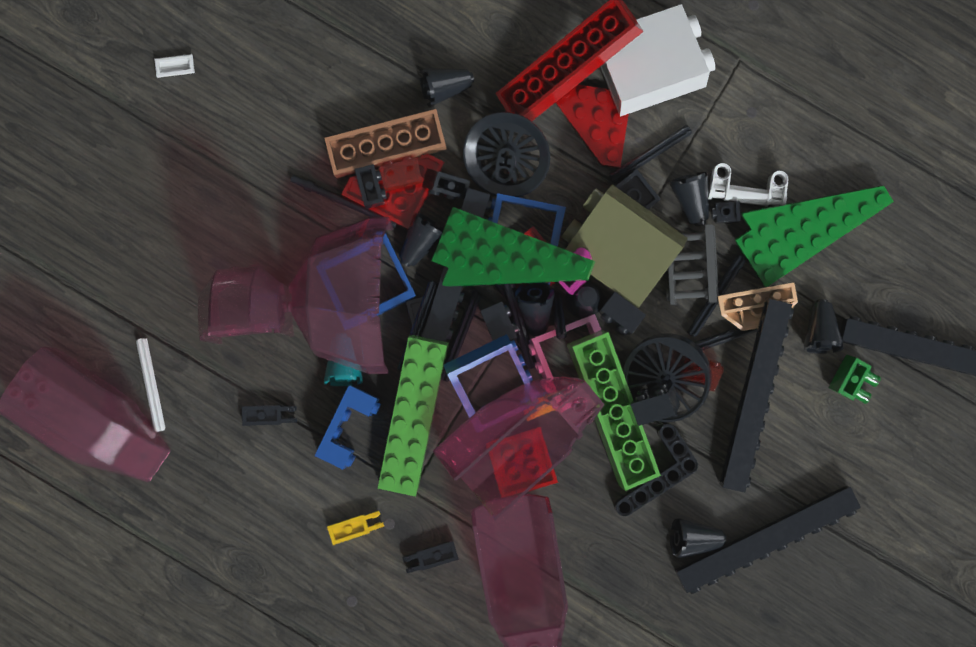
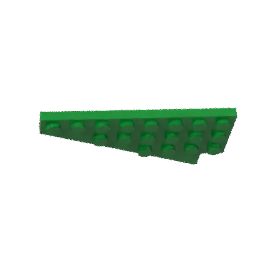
M881 185L743 212L741 216L750 229L734 240L763 286L768 287L894 201L885 186Z

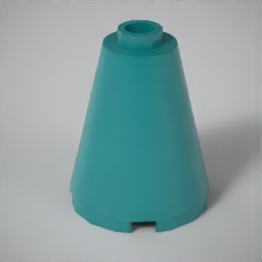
M345 332L337 333V336H334L332 340L324 383L327 385L330 382L331 386L352 385V382L357 381V385L363 383V378L353 338Z

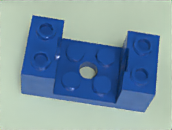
M349 385L315 456L342 470L351 466L356 457L353 455L355 450L334 440L339 439L343 432L341 426L343 422L348 421L352 413L349 410L350 408L366 416H372V414H377L381 406L378 403L380 399L355 386Z

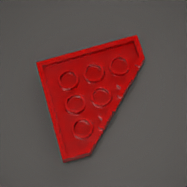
M585 85L575 86L555 104L563 112L566 119L580 135L601 166L620 168L629 114L620 117L609 89Z
M427 153L388 167L379 168L382 177L379 184L381 188H385L387 199H384L385 205L373 207L369 210L408 229L415 212L419 213L429 194V189L422 187L427 168L440 172L444 162ZM357 176L351 177L341 195L364 206Z

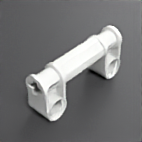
M720 163L712 169L708 199L720 198L724 201H740V203L765 207L786 204L788 176L783 171H777L769 176L767 190L730 185L731 168L725 163ZM718 168L725 170L726 175L724 178L717 175ZM776 175L782 178L781 185L775 184L774 177Z

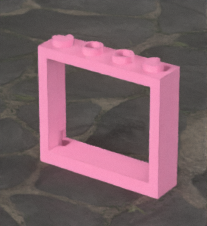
M594 314L566 325V332L585 324L590 334L600 331L601 328ZM553 330L529 340L530 344L528 347L530 354L534 355L536 359V370L539 374H542L544 379L542 381L543 387L551 396L549 399L550 405L552 404L553 409L560 412L587 401L586 395L563 403L539 342L556 336V331Z

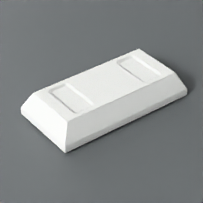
M193 54L155 59L157 78L195 73Z

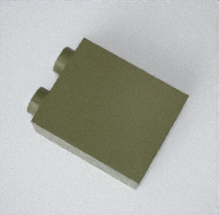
M611 185L605 194L596 188L583 205V208L591 213L584 224L574 219L561 238L569 243L565 250L572 253L580 247L588 250L592 260L595 261L591 275L639 308L683 249L688 238L614 185Z

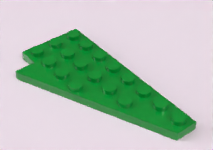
M455 207L452 208L432 259L433 262L448 267L442 283L444 286L589 280L595 261Z

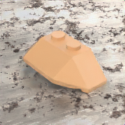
M794 283L717 296L721 316L741 331L758 328L765 298L791 303L792 308L798 302Z

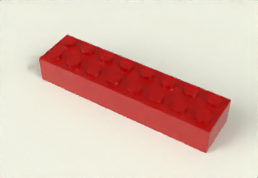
M609 0L500 89L496 95L507 112L519 114L533 121L644 31L623 0Z

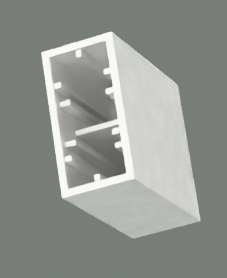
M682 4L637 19L644 32L600 66L620 117L706 87L709 73L715 70L714 58L709 48L700 49L696 38L701 37L698 19L695 15L687 17Z

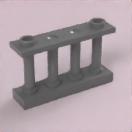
M705 225V230H702V232L682 233L688 238L687 241H706V249L699 252L679 253L669 266L670 290H667V301H670V305H677V299L706 297L710 303H719L717 297L719 293L715 226ZM704 259V261H707V268H704L702 271L675 272V261ZM697 278L708 280V287L705 290L676 291V280Z

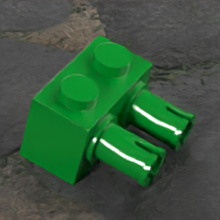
M846 354L828 388L843 397L853 401L856 398L866 404L870 400L865 397L871 399V393L861 388L863 382L865 381L871 386L876 387L879 383L874 380L880 382L881 377L870 371L872 366Z

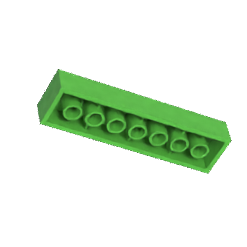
M600 330L568 343L567 347L618 485L626 491L661 476L642 425L638 426L630 405L633 398L609 332Z
M415 335L408 337L378 489L415 497L417 495L448 342Z

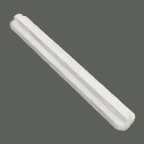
M140 338L136 340L154 431L159 432L165 430V423L148 341L146 338Z

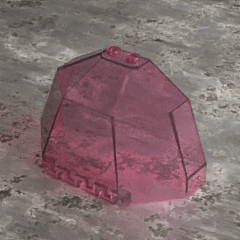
M370 217L316 237L293 281L289 283L291 301L288 302V311L292 313L313 353L316 356L368 374L388 373L383 357L380 317L376 315L379 313L380 299L372 298V296H380V279H373V277H380L381 260H374V258H381L385 231L393 230L389 217Z

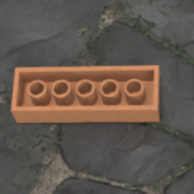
M436 109L324 138L332 170L336 178L355 174V169L374 164L375 168L413 159L427 153L432 154L447 150Z

